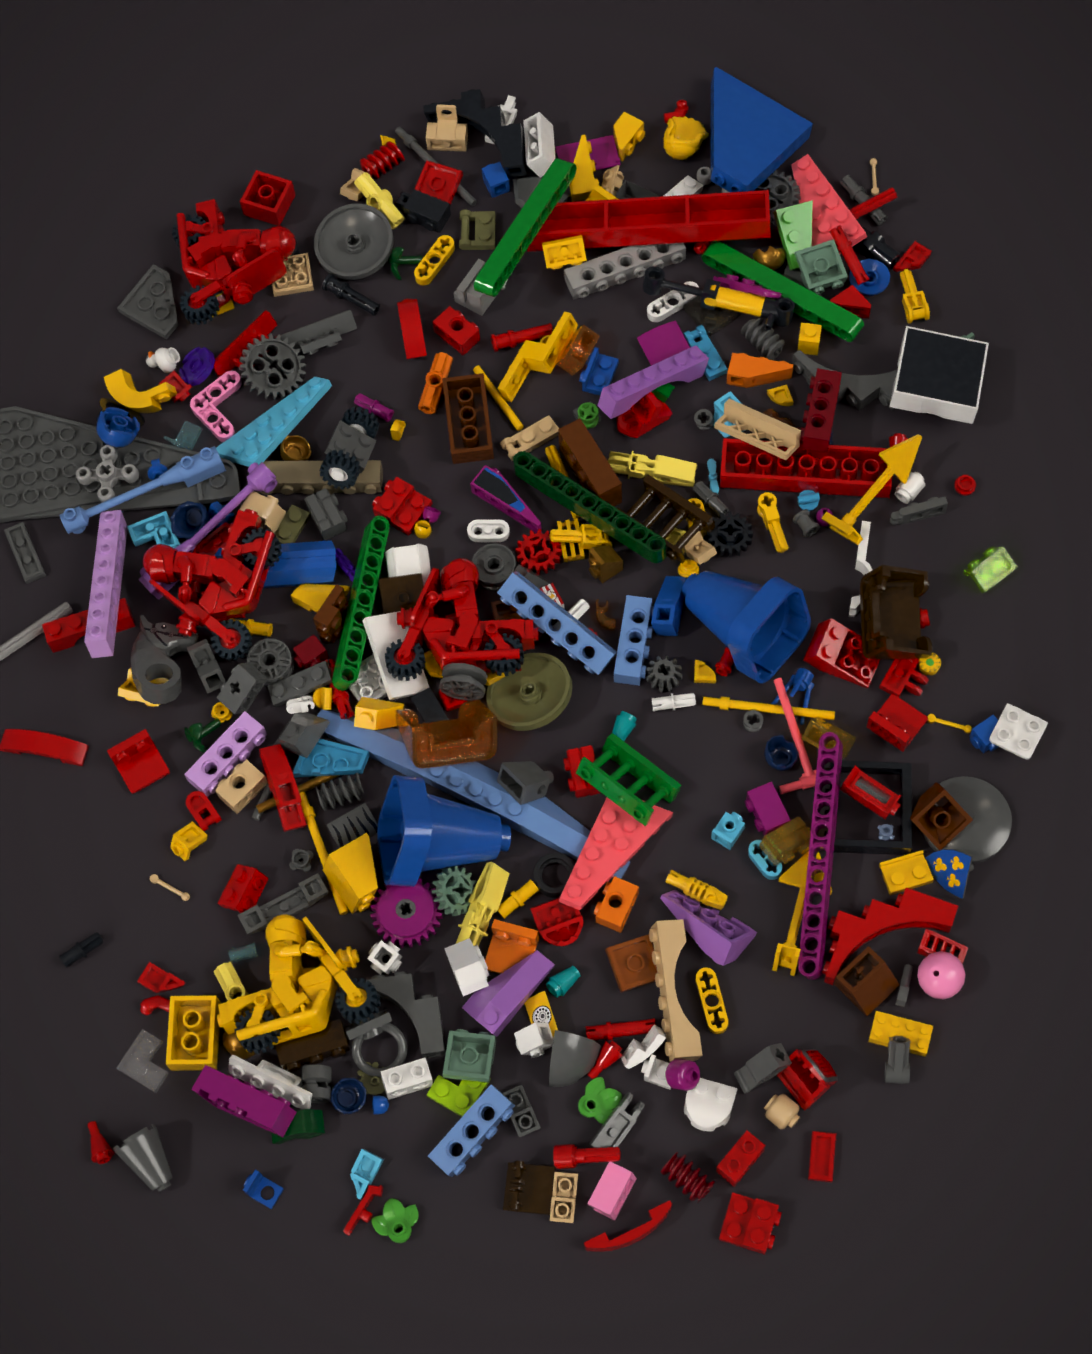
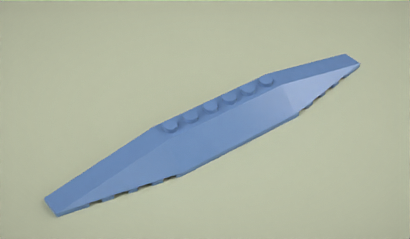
M323 709L318 713V717L330 722L323 733L324 735L344 745L367 750L370 753V758L406 776L422 777L425 783L480 810L498 815L502 824L509 825L510 828L578 860L591 831L544 796L543 798L520 805L497 782L498 772L428 737L392 727L379 730L354 727L355 717L347 719L345 715L346 719L344 720L340 718V713ZM630 861L620 868L614 876L622 879L630 865Z

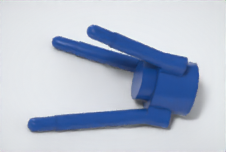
M799 668L796 674L791 676L789 682L785 685V689L787 692L793 685L790 697H794L797 690L804 691L806 689L803 708H808L811 691L814 687L812 683L814 675L807 669ZM778 695L771 704H777L780 700ZM801 716L800 725H803L805 717Z

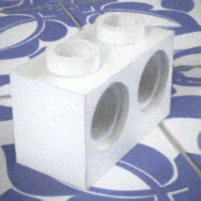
M426 1058L381 1071V1079L388 1100L433 1085Z

